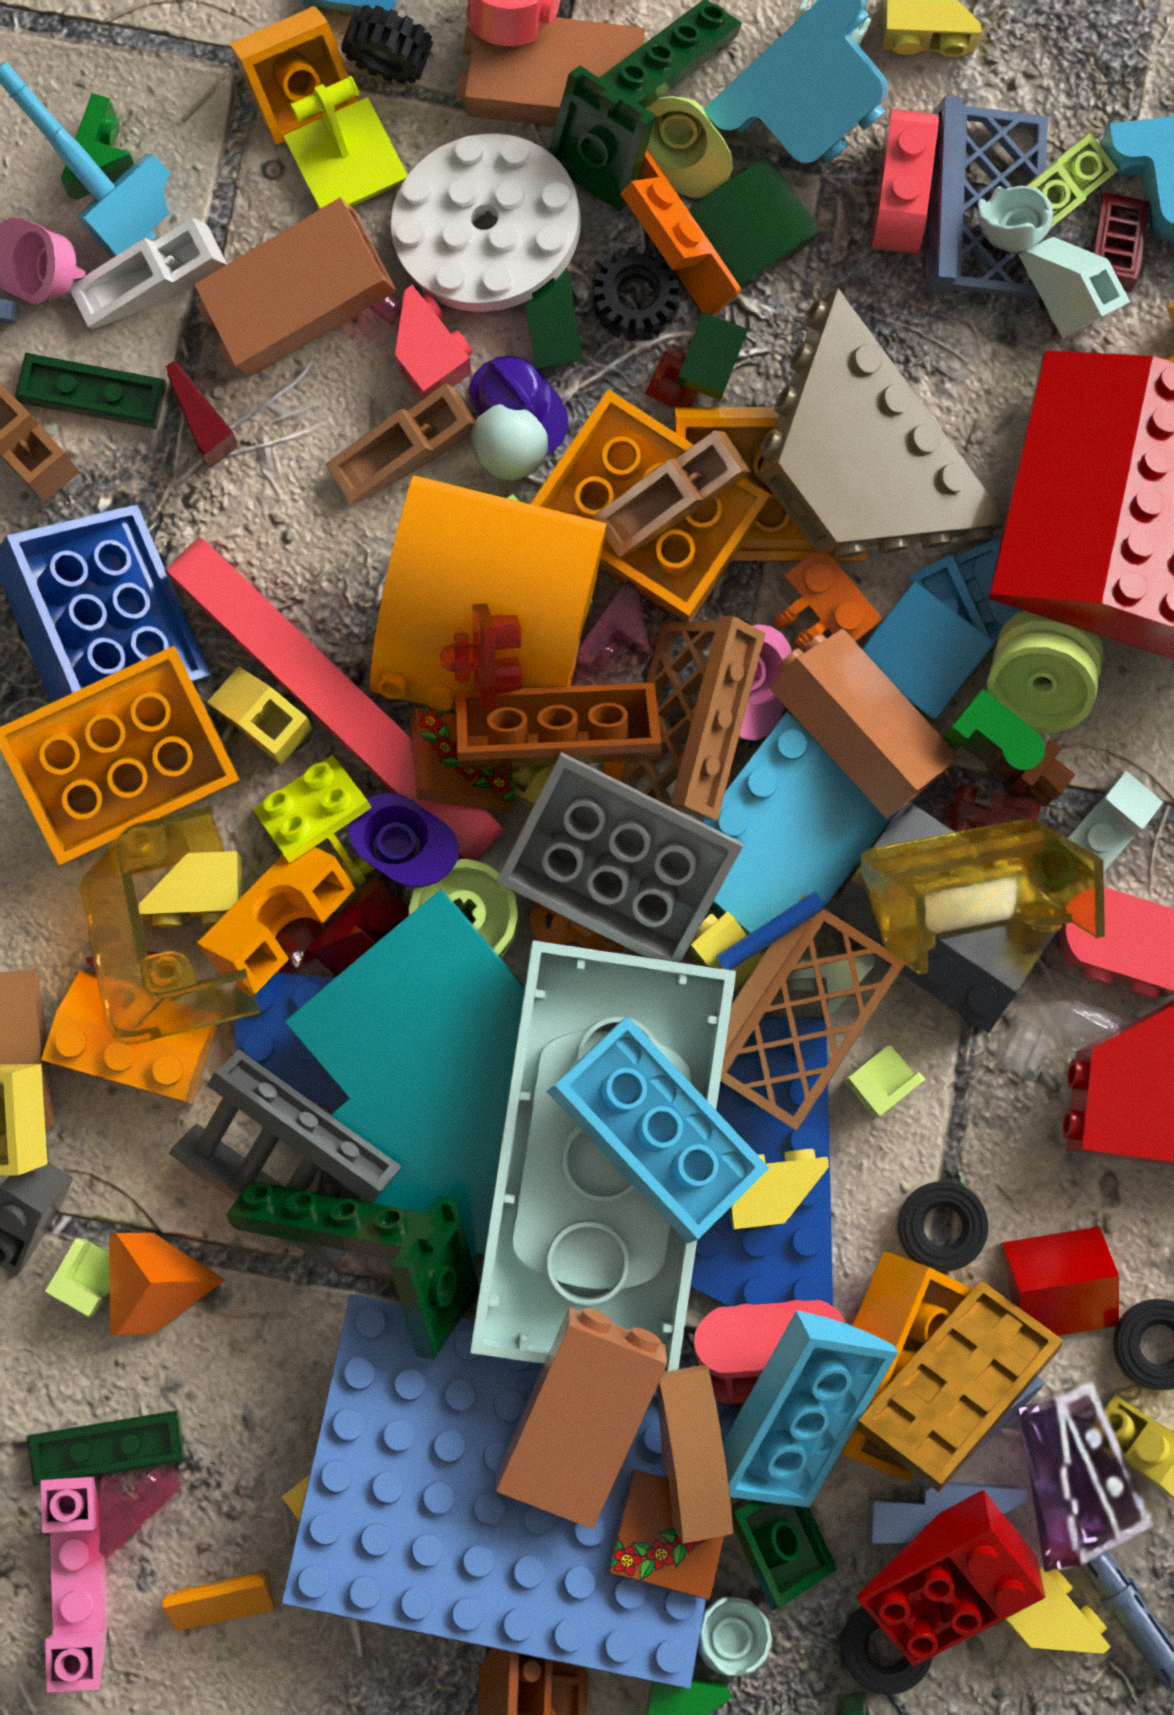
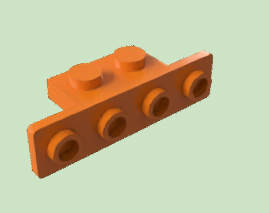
M646 150L638 180L631 181L620 194L672 270L676 271V275L702 313L705 312L716 317L741 292V287L652 156Z

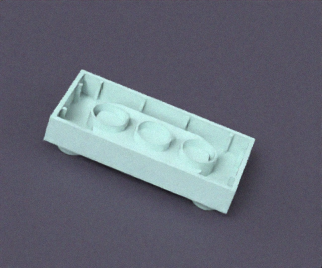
M540 941L531 942L470 1353L544 1364L568 1308L572 1307L579 1311H583L584 1308H591L607 1315L612 1320V1324L630 1331L632 1328L638 1327L655 1334L661 1340L660 1343L666 1345L667 1366L664 1372L679 1368L697 1240L687 1244L546 1091L620 1021L628 1016L716 1110L736 971Z

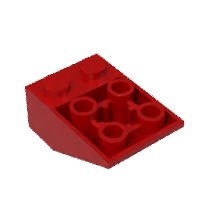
M984 1489L940 1512L857 1595L859 1603L913 1667L1046 1598L1037 1556Z

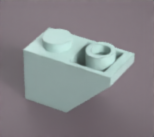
M1055 237L1047 239L1018 254L1027 270L1029 278L1041 296L1050 318L1055 323L1063 339L1130 302L1110 262L1106 258Z

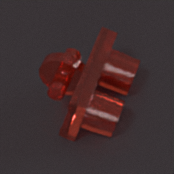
M487 603L472 604L473 644L469 643V635L467 633L458 632L454 634V644L445 646L440 651V665L448 671L455 672V681L458 683H467L470 680V672H473L474 687L480 690L481 708L496 707V694L522 690V673L518 657L496 659V650L521 648V625L517 615H491Z

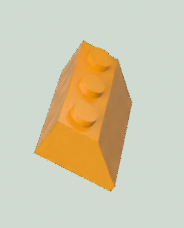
M79 970L56 1011L41 1060L55 1066L193 1105L222 1010Z

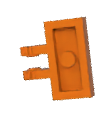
M813 551L784 575V578L801 598L779 614L772 622L778 630L782 627H787L797 618L799 613L809 607L819 622L810 629H805L791 644L794 649L799 648L802 650L811 640L826 630L832 636L839 630L844 629L856 642L883 619L828 551L817 553Z

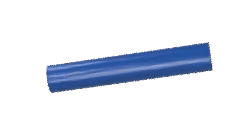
M814 891L716 957L725 970H732L824 910L826 906L817 892Z

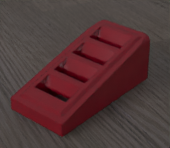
M1103 192L1091 253L1103 258L1107 256L1126 260L1127 266L1110 264L1124 291L1132 292L1138 281L1150 201ZM1111 208L1135 212L1136 218L1134 220L1110 215ZM1108 225L1133 229V234L1129 235L1108 230ZM1106 240L1130 245V250L1105 246Z
M172 361L166 366L167 376L204 463L207 464L208 468H211L237 449L238 442L233 431L177 362L174 363Z

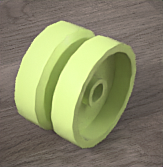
M1027 611L1016 613L1002 626L996 641L993 662L987 679L988 694L1037 733H1057L1073 728L1089 715L1096 700L1098 678L1103 663L1102 640L1097 634Z
M470 859L457 860L451 873L440 882L426 887H415L409 906L410 915L436 892L443 889L461 912L469 911L472 913L474 918L473 926L502 960L514 946L519 928L516 896L513 890L496 882L500 873L490 865Z

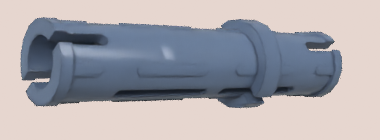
M1099 1542L1096 1546L1089 1547L1080 1554L1077 1562L1082 1566L1086 1574L1089 1575L1102 1595L1100 1601L1105 1609L1112 1610L1120 1620L1131 1639L1157 1673L1156 1675L1161 1680L1165 1689H1172L1174 1686V1645L1143 1602V1599L1137 1592L1139 1586L1133 1578H1127L1123 1570L1120 1569L1113 1559L1105 1543Z

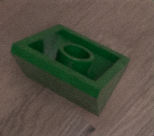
M742 1499L731 1505L733 1531L771 1611L781 1608L838 1569L810 1508Z

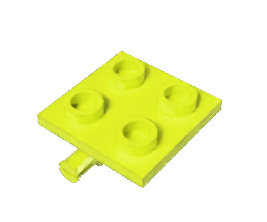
M351 76L329 87H325L324 84L314 87L315 93L290 103L298 123L315 114L322 113L321 119L283 136L319 209L339 197L343 198L353 207L402 184L408 176L368 97L334 112L335 105L352 97L359 96V91Z
M333 755L320 763L312 765L303 775L281 790L272 792L263 802L252 808L289 863L325 839H328L344 864L343 870L352 884L356 882L360 886L367 881L364 876L375 870L374 867L360 856L352 860L334 834L372 807Z

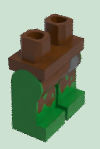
M983 689L965 707L942 737L955 752L962 746L986 764L989 775L995 781L1001 784H1010L1004 792L1015 800L1024 793H1027L1043 807H1046L1053 799L1055 800L1060 796L1076 775L1055 759L1062 749L1051 739L1044 744L1043 738L1033 728Z

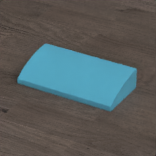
M628 1016L620 1021L546 1091L687 1244L698 1240L769 1169L764 1161Z
M795 1311L723 1442L730 1497L809 1508L854 1431L858 1419L865 1412L899 1353L896 1347L873 1334L846 1323L811 1313Z

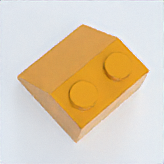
M316 6L229 43L249 92L275 145L285 142L284 135L322 118V113L320 112L298 123L290 103L315 93L314 87L321 84L329 87L349 76L329 23ZM357 96L335 105L334 112L357 102Z

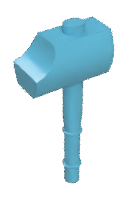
M7 61L1 63L0 84L8 92V97L14 99L43 133L45 140L50 142L62 161L95 198L91 204L76 216L90 235L111 258H114L143 238L152 241L156 237L152 229L170 214L164 198L165 184L171 174L154 154H145L112 183L82 146L62 127L63 124H59L26 85L27 81L23 82Z

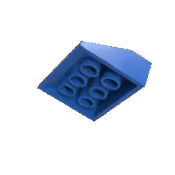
M137 504L7 535L0 545V582L51 703L173 645L194 685L207 680L211 676L170 579L164 571V565Z

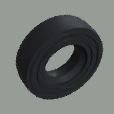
M937 1181L917 1188L904 1201L898 1216V1236L905 1252L913 1261L936 1271H954L970 1264L981 1253L988 1236V1218L981 1201L968 1188L954 1182ZM944 1206L951 1208L961 1219V1234L951 1245H936L927 1238L924 1232L925 1217L936 1207Z
M1166 1299L1144 1300L1133 1305L1120 1318L1113 1337L1115 1358L1123 1373L1136 1384L1153 1390L1174 1389V1358L1165 1364L1157 1365L1151 1363L1144 1357L1140 1341L1145 1330L1156 1324L1165 1325L1174 1332V1301Z
M863 1606L859 1607L846 1622L841 1638V1653L849 1673L861 1686L878 1694H899L916 1686L927 1674L933 1657L914 1667L905 1656L894 1666L884 1667L876 1664L870 1658L867 1646L871 1634L880 1626Z

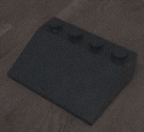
M909 802L896 813L829 912L905 960L907 963L900 972L902 975L989 1034L1066 917L1068 908L912 802ZM873 954L874 956H876L877 958H879L880 960H882L883 962H885L886 964H888L889 966H891L890 963H888V962L885 961L884 959L880 958V957L877 956L876 954Z

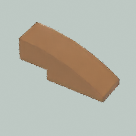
M0 383V457L44 503L75 477L79 470L58 444L38 425L32 415Z
M444 383L408 411L404 409L396 411L325 465L349 503L355 504L403 479L471 435L470 433L477 419L459 390Z
M714 430L677 459L667 460L592 518L596 521L607 523L604 536L618 557H623L705 506L749 475L751 470L727 434L723 431Z
M37 968L0 972V1064H41L45 1128H51L56 1112L49 1073L50 1064L41 1060L48 1037Z
M707 1365L663 1372L657 1386L663 1469L669 1477L672 1525L683 1544L733 1535L726 1461L709 1368Z

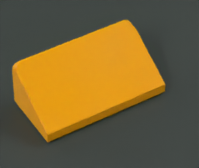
M265 1571L171 1591L162 1600L163 1608L176 1630H186L271 1611L275 1605L269 1572L266 1573Z

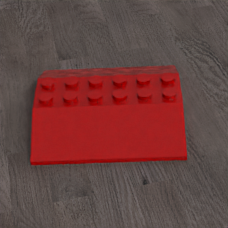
M1049 350L1044 352L988 599L1174 660V363L1155 356Z

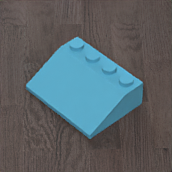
M788 712L781 718L725 791L718 821H702V823L744 843L710 908L721 917L728 911L736 919L746 935H749L799 902L803 895L807 897L814 891L817 892L826 906L894 816L892 815L886 819L802 724Z

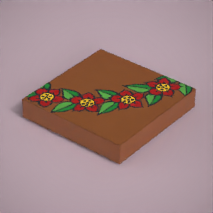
M415 708L410 716L416 798L418 800L509 812L515 804L512 768L459 769L456 714Z
M634 1469L631 1472L607 1573L703 1600H710L724 1536L683 1544L672 1525L669 1479Z

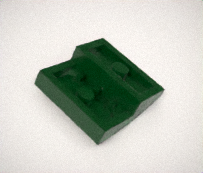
M770 157L760 160L729 179L688 210L742 288H746L781 259L787 262L823 233Z

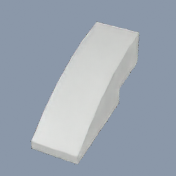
M191 217L155 241L143 238L85 275V277L74 282L70 292L87 327L94 329L130 316L175 296L224 267L227 263L208 225Z

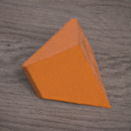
M109 1233L110 1335L156 1333L224 1282L225 1279L155 1233Z

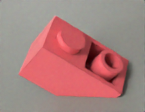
M411 285L404 291L395 359L400 374L417 396L423 400L444 383L455 386L471 374L469 356L472 354V350L457 330L450 333L441 322L444 315L435 300L429 294L422 297L415 287Z

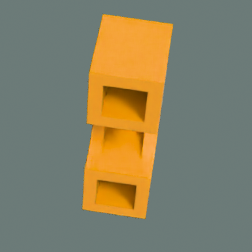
M313 847L291 863L282 855L197 944L219 975L256 994L289 959L275 939L278 932L289 922L303 917L312 918L323 924L355 890V887L335 856L316 847Z

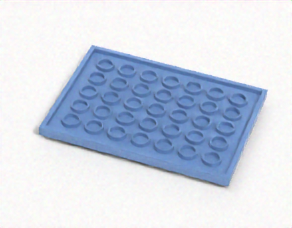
M350 1294L281 1604L690 1689L706 1600L607 1573L632 1470L636 1469L669 1479L663 1469L657 1388L595 1527L591 1529L496 1492L498 1467L544 1364L470 1353L474 1320L465 1318L460 1319L434 1360L418 1357L415 1354L410 1333L406 1328V1319L401 1304ZM679 1366L678 1369H683V1368H688V1367ZM715 1399L722 1441L724 1442L737 1418L740 1403L724 1404Z

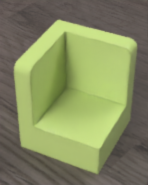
M888 1045L843 1081L873 1119H876L920 1085L925 1078L920 1072L914 1074L895 1049Z
M76 1238L45 1292L88 1317L97 1316L110 1294L109 1252L86 1239Z

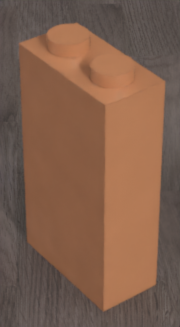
M556 17L553 23L545 24L535 41L519 46H501L479 38L466 25L464 54L471 56L469 70H460L458 98L465 99L468 117L555 127L568 74L581 65L597 77H601L644 44L645 28Z
M341 197L194 284L201 298L197 302V308L201 316L211 328L216 327L222 339L221 342L217 343L221 356L230 368L237 367L249 376L257 374L396 292L355 209Z
M844 629L839 630L827 639L822 633L819 634L802 650L797 648L777 666V669L782 674L768 688L886 819L890 818L930 787L960 758Z
M569 1307L498 1467L496 1492L594 1529L667 1366L666 1345L660 1343L659 1337L642 1328L634 1327L630 1331L612 1324V1320L600 1311L591 1308H584L583 1311H579Z

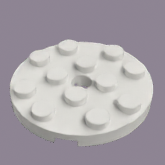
M506 134L466 136L449 142L427 155L413 168L402 183L394 201L391 217L393 244L405 273L421 287L424 294H429L440 304L472 312L503 310L532 299L533 292L544 286L552 278L556 280L565 270L577 247L581 227L580 207L575 187L562 164L541 146L526 139ZM487 211H490L492 215L498 218L497 223L487 230H480L472 225L480 216L486 215Z

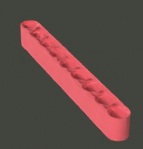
M197 537L164 570L169 578L393 794H401L413 800L445 822L455 833L459 845V858L477 861L505 832L497 820L484 808L418 800L416 798L411 738L201 537Z

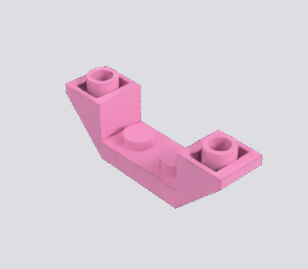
M94 1477L41 1480L42 1533H50L53 1634L45 1639L47 1693L100 1689L107 1634L104 1523Z

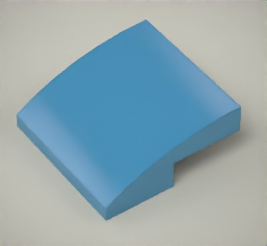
M999 536L959 555H948L908 575L911 582L914 581L993 640L994 644H996L1002 626L1016 613L1024 611L988 599L1001 541Z
M912 581L861 649L909 701L935 720L995 642L919 584Z

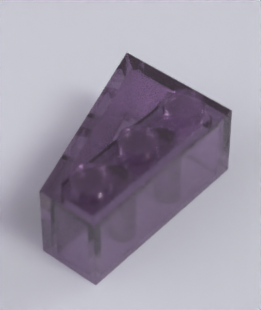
M1092 1381L1055 1390L1019 1408L1044 1572L1081 1566L1154 1526Z

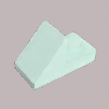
M1125 771L1063 843L1072 846L1079 853L1081 860L1097 874L1101 875L1133 837L1144 829L1163 801L1129 772Z
M874 955L854 958L859 983L875 965ZM801 959L799 963L812 961V959ZM848 960L819 966L825 994L854 988ZM813 967L793 971L787 980L789 993L815 991V983H817ZM848 996L827 1000L830 1017Z

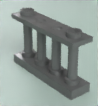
M239 1049L214 1072L207 1084V1087L223 1098L206 1128L204 1129L196 1123L169 1152L171 1156L184 1164L189 1170L198 1174L233 1201L237 1200L251 1181L283 1186L262 1171L279 1139L304 1156L286 1185L289 1188L307 1191L321 1168L345 1185L338 1197L355 1200L363 1198L367 1202L374 1203L394 1180L402 1167ZM238 1110H241L263 1126L245 1158L221 1141ZM289 1240L330 1271L347 1252Z

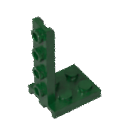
M702 0L601 77H597L579 65L568 74L548 152L562 164L571 180L617 211H622L628 204L620 193L631 181L638 180L657 116L646 108L730 44L737 37L742 22L728 14L719 5L713 4L708 0Z
M251 1181L226 1213L229 1224L239 1231L393 1260L390 1267L395 1281V1290L399 1295L406 1319V1328L410 1333L415 1354L418 1357L432 1360L436 1358L479 1291L460 1213L454 1198L437 1196L427 1212Z

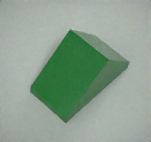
M694 1675L692 1676L690 1689L651 1682L645 1715H709L731 1699L732 1695L724 1681Z

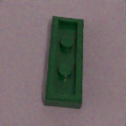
M25 352L15 398L23 404L157 429L167 383L165 379Z
M179 1410L27 1435L33 1486L41 1485V1480L93 1477L186 1460Z

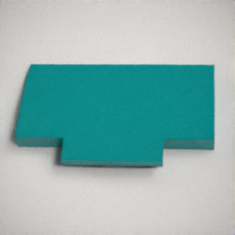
M440 889L290 1016L285 1023L350 1098L333 1112L331 1116L402 1166L394 1180L374 1203L427 1212L437 1196L456 1199L470 1255L473 1260L480 1253L484 1256L525 986L444 890Z

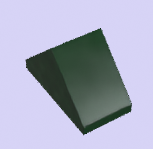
M703 312L676 383L721 400L748 329Z

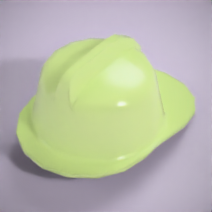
M672 96L659 97L646 108L657 115L647 151L673 189L690 198H704L729 180L733 169L731 152L723 137L710 122V118L706 115L701 105L692 99Z

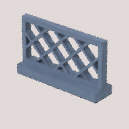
M945 95L932 113L939 116L927 211L924 292L943 294L947 289L1038 300L1041 296L1030 278L1029 284L1014 283L1002 269L1014 257L1017 256L1020 259L1018 254L1022 252L1010 253L1001 262L997 263L981 244L985 239L983 233L976 238L964 225L963 213L972 206L978 210L979 200L996 186L1005 189L1012 188L1005 178L1020 167L1031 180L1046 168L1048 116L963 105L964 98ZM967 121L982 123L994 137L979 149L966 134ZM1015 127L1034 130V147L1026 154L1007 135ZM997 142L1015 161L1002 174L984 154ZM966 151L970 155L968 159H966ZM1032 156H1033V164H1032V163L1030 162V160H1029V158L1032 157ZM974 161L992 180L979 193L965 179V169ZM964 195L969 200L966 204H964ZM962 240L968 245L963 250ZM971 250L989 270L982 278L961 276L962 258ZM994 276L997 280H989V278Z

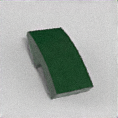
M567 266L556 280L553 278L549 280L544 286L532 293V299L525 302L536 369L583 361Z

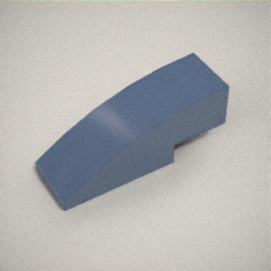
M919 1482V1501L868 1497L867 1539L871 1543H910L940 1512L983 1489L1000 1511L1006 1514L1027 1501L1028 1490L1020 1486L948 1482L938 1493L933 1488L928 1491Z

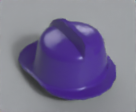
M502 356L484 363L474 373L469 386L470 402L479 416L491 407L499 404L512 410L526 409L542 423L548 437V452L546 455L554 452L564 441L569 426L567 410L559 395L535 366L522 358Z
M382 793L369 797L367 800L372 808L350 822L349 837L353 849L372 867L391 880L406 887H426L440 882L451 873L458 860L459 845L452 829L416 802L401 794Z

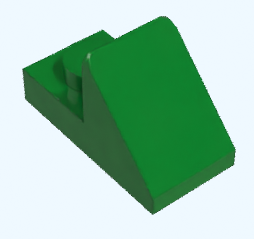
M91 93L75 140L110 181L114 183L134 165V161L129 152L112 147L119 133L120 120L115 114L110 98ZM65 164L60 179L68 196L78 200L91 194Z

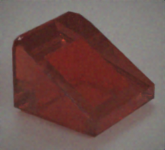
M675 347L666 349L645 394L672 408L692 407L700 392L676 383L687 353Z
M308 917L298 918L286 924L278 932L275 939L289 958L278 970L279 973L295 974L317 960L306 948L323 931L318 921Z

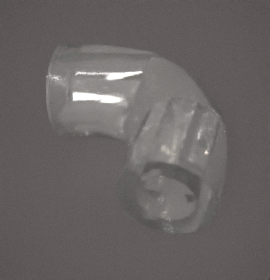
M1072 998L1043 1002L1018 1016L1001 1039L991 1063L1020 1079L1036 1083L1046 1060L1052 1053L1063 1048L1080 1050L1118 1031L1121 1028L1123 1018L1101 1006Z

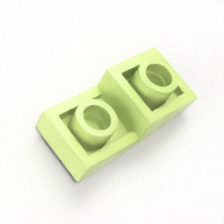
M1088 133L1048 165L1026 186L1039 189L1050 200L1053 209V224L1051 226L1053 227L1085 201L1086 196L1114 175L1118 169L1092 133Z

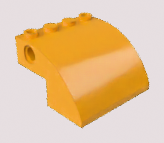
M413 475L398 524L383 588L373 646L369 691L381 694L388 699H402L429 706L436 711L456 713V691L571 686L580 637L594 593L607 523Z

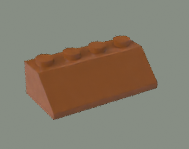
M654 682L456 691L459 769L477 768L485 770L494 767L555 765L561 752L586 765L603 762L635 763L646 760H658L662 752Z

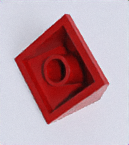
M1100 1226L1001 1243L1012 1303L1054 1334L1060 1336L1118 1325L1119 1274Z

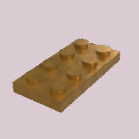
M980 1280L858 1419L856 1429L939 1493L1059 1352L1063 1339Z

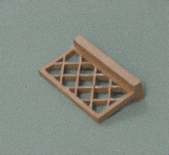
M719 616L718 622H662L646 682L655 683L659 726L663 736L661 739L662 752L658 760H646L635 763L625 762L620 782L636 789L638 781L647 774L651 785L642 793L684 814H691L703 820L718 821L765 632L734 616ZM676 636H683L687 646L673 659L671 654ZM712 641L709 657L706 659L703 649ZM694 659L698 669L683 682L679 672ZM671 681L675 692L661 705L659 700L662 689ZM700 687L697 703L695 706L691 699V695ZM682 705L686 716L671 728L667 718ZM689 732L683 753L678 742ZM670 751L674 762L660 775L655 764ZM676 780L673 796L670 799L666 789Z
M822 910L770 945L732 1003L720 1081L798 1131L907 962L827 910ZM825 922L843 933L847 953L822 959L817 958L814 939ZM850 938L866 949L852 952ZM809 948L812 961L799 963ZM876 954L891 964L881 982L860 987L854 958ZM848 960L854 988L825 994L819 966ZM813 967L819 995L791 1001L787 980L793 971ZM782 990L785 1003L772 1005ZM875 990L864 1007L862 993ZM856 994L860 1015L853 1025L833 1029L827 1000ZM821 1002L827 1030L798 1036L792 1008ZM786 1009L792 1038L763 1043L759 1023L765 1014ZM755 1032L757 1045L744 1047ZM848 1032L837 1049L834 1035ZM828 1036L832 1058L827 1066L805 1071L799 1042ZM793 1044L799 1073L771 1078L765 1049ZM759 1051L764 1080L743 1084L728 1074V1071L739 1055ZM821 1074L812 1089L809 1090L807 1077ZM801 1078L805 1099L795 1115L792 1116L776 1105L772 1084ZM766 1086L768 1099L752 1088Z

